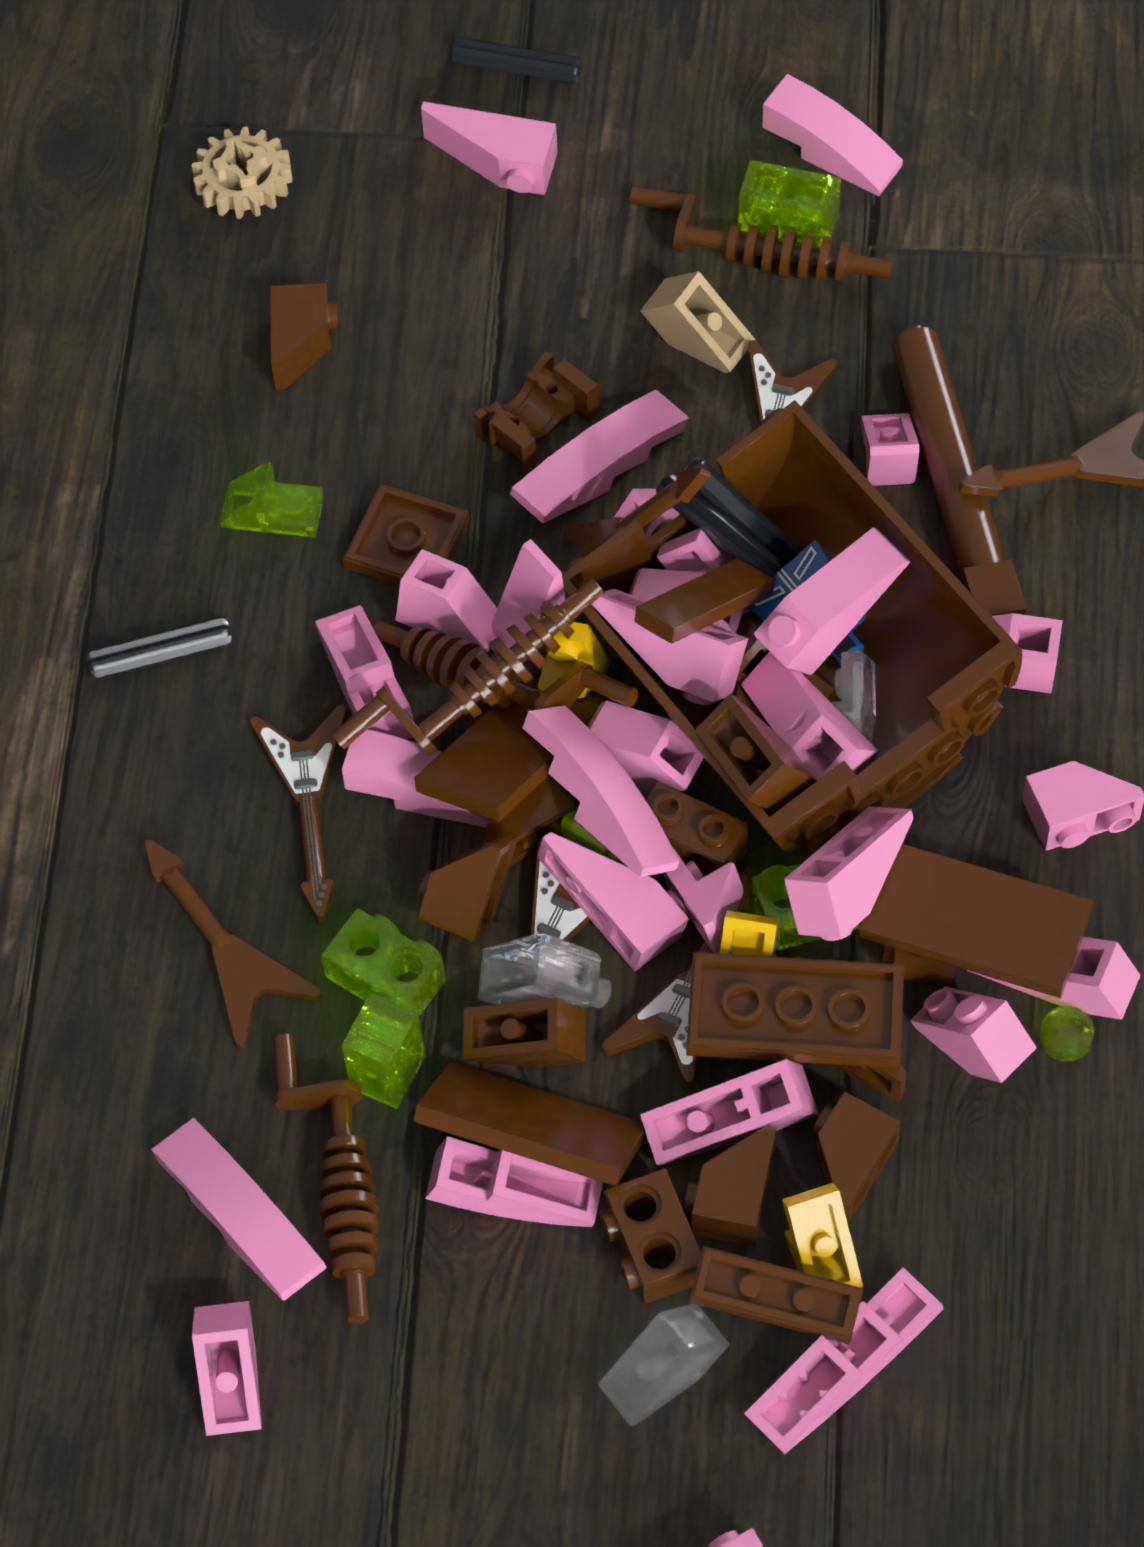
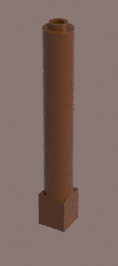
M910 326L901 331L894 339L892 351L961 582L991 616L1011 613L1026 615L1027 607L1012 559L1006 560L987 496L958 491L961 481L979 469L938 335L931 328Z

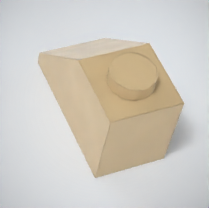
M699 271L665 278L640 310L668 345L724 373H729L733 370L747 351L748 342L755 340Z

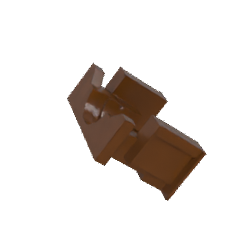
M546 351L539 357L534 368L526 375L522 389L512 401L503 406L495 401L489 407H480L473 413L475 435L481 440L489 435L491 446L498 442L522 461V475L525 477L537 467L536 445L574 412H577L585 420L589 421L601 411L600 383H595L567 361V357H564L554 366V356Z

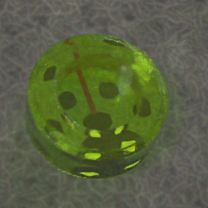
M1061 1006L1051 1010L1043 1019L1040 1031V1041L1043 1049L1051 1057L1060 1061H1075L1085 1056L1091 1048L1094 1037V1026L1090 1017L1084 1011L1072 1006Z

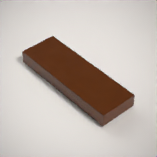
M736 558L636 606L634 622L673 644L772 595L775 579Z
M703 1246L689 1303L818 1337L823 1335L826 1339L849 1345L863 1288Z

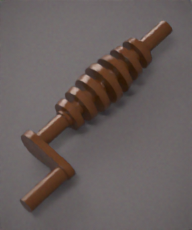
M639 186L632 187L630 204L680 212L674 233L673 251L683 253L686 244L722 250V253H725V260L735 263L738 253L744 254L743 266L753 268L756 256L762 257L761 271L771 274L773 262L776 259L780 260L779 277L789 278L792 262L798 263L797 279L808 278L810 265L817 266L816 280H826L828 269L836 270L835 280L845 281L846 274L850 275L851 273L890 279L893 265L892 260L854 254V251H851L850 243L842 241L839 251L832 250L833 238L823 236L821 248L814 247L815 233L806 230L802 245L796 244L798 228L787 226L784 241H778L779 225H769L765 238H760V224H750L747 235L741 234L742 224L732 223L730 230L726 229V231L691 226L697 194L687 193L685 195Z
M591 577L560 605L556 604L553 606L548 601L540 606L547 615L541 621L532 613L523 617L531 628L525 635L515 624L508 627L506 631L516 641L510 648L496 635L489 642L498 651L500 656L492 661L482 649L476 658L485 669L477 675L468 664L462 673L470 682L462 688L454 680L448 686L452 692L449 696L450 699L419 726L383 686L376 692L377 695L331 735L345 749L387 712L391 711L429 756L432 755L437 748L431 741L460 716L470 713L475 718L483 713L476 705L481 698H484L491 707L500 701L491 691L495 686L499 684L508 695L517 690L508 680L507 676L515 671L525 684L529 682L533 676L522 663L530 658L541 670L547 661L538 650L545 644L555 654L561 646L553 637L561 632L569 639L575 632L571 628L573 620L605 592Z
M379 620L373 627L379 640L400 649V656L403 662L450 692L451 690L448 686L454 680L462 688L470 682L462 673L468 664L477 675L485 669L476 658L482 649L492 661L498 658L470 640L447 635L439 631H432L421 626H416L408 632L384 620ZM582 661L576 663L543 692L524 685L522 679L515 671L509 674L507 678L517 689L516 691L508 695L499 684L491 690L500 700L495 706L507 708L517 703L530 710L564 705L570 709L585 688L627 707H632L639 695L637 688L596 671L591 665ZM481 698L479 700L481 702L488 703L484 698Z
M279 1034L273 1038L277 1089L274 1095L275 1107L280 1110L331 1108L333 1137L326 1140L323 1144L322 1156L325 1160L322 1163L321 1170L323 1181L320 1186V1197L322 1198L319 1204L320 1216L324 1220L322 1222L323 1231L328 1239L326 1243L328 1255L333 1259L331 1261L333 1276L344 1281L347 1322L350 1324H362L369 1320L366 1279L376 1272L377 1260L373 1255L377 1252L378 1239L375 1235L378 1232L379 1219L376 1215L379 1213L378 1197L375 1195L374 1179L370 1176L372 1169L370 1160L366 1157L368 1153L366 1142L363 1138L354 1135L352 1106L359 1103L362 1099L361 1086L359 1083L351 1080H335L297 1087L294 1037L290 1034Z

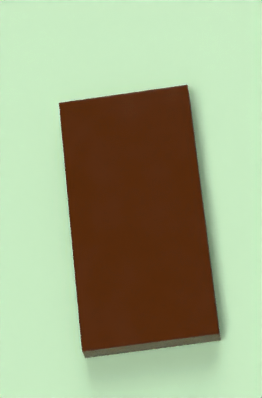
M531 674L533 678L526 684L523 682L524 685L543 692L538 689L540 676ZM588 693L584 698H577L569 710L588 726L600 704L606 700L613 702V700ZM517 703L507 708L494 705L414 777L416 792L500 822L550 775L548 772L554 755L523 729L528 711L532 710Z
M902 844L870 914L862 921L859 929L860 938L1061 998L1091 918L1094 900Z
M693 952L686 1056L783 1061L787 1059L802 1063L900 1068L904 964Z
M454 1062L447 1064L418 1102L414 1116L416 1123L614 1186L619 1183L646 1137L642 1121Z

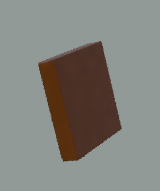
M380 483L343 557L344 569L400 586L402 577L422 549L451 561L470 521L469 511Z

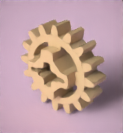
M243 127L240 135L234 136L229 129L224 130L225 139L219 141L214 137L208 138L210 150L198 148L196 151L198 162L192 163L195 191L197 195H202L206 208L217 204L218 215L224 216L229 209L235 210L236 218L242 219L244 211L251 209L252 213L257 217L261 214L260 206L265 204L272 209L277 207L275 195L281 197L288 195L287 183H291L293 180L288 150H282L279 138L267 141L265 130H260L255 136H250L248 127Z

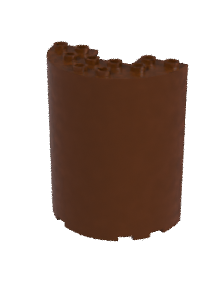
M794 400L785 408H779L769 413L762 421L761 426L745 438H738L729 443L721 456L716 459L720 474L799 547L800 552L816 539L835 558L874 527L910 561L907 567L866 612L865 620L852 631L864 645L862 654L854 662L846 666H841L833 655L830 654L817 669L835 688L827 699L879 751L869 764L856 775L845 761L841 762L776 813L748 801L695 732V729L725 698L713 702L712 705H701L686 700L683 697L684 691L668 686L592 604L582 613L775 843L790 853H796L801 846H807L812 853H815L867 807L905 809L951 771L964 758L960 751L964 747L966 740L972 733L975 736L985 734L1003 709V706L997 699L1005 686L1007 688L1015 686L1021 670L1022 649L797 401ZM680 514L673 520L669 519L660 523L647 539L642 526L635 519L626 527L617 528L609 533L602 545L586 557H579L566 566L562 574L564 592L568 596L572 595L592 577L604 592L617 589L629 594L636 572L639 569L667 570L657 558L659 548L663 543L697 530V528ZM749 611L751 615L756 617L761 622H764V620H762L753 611Z

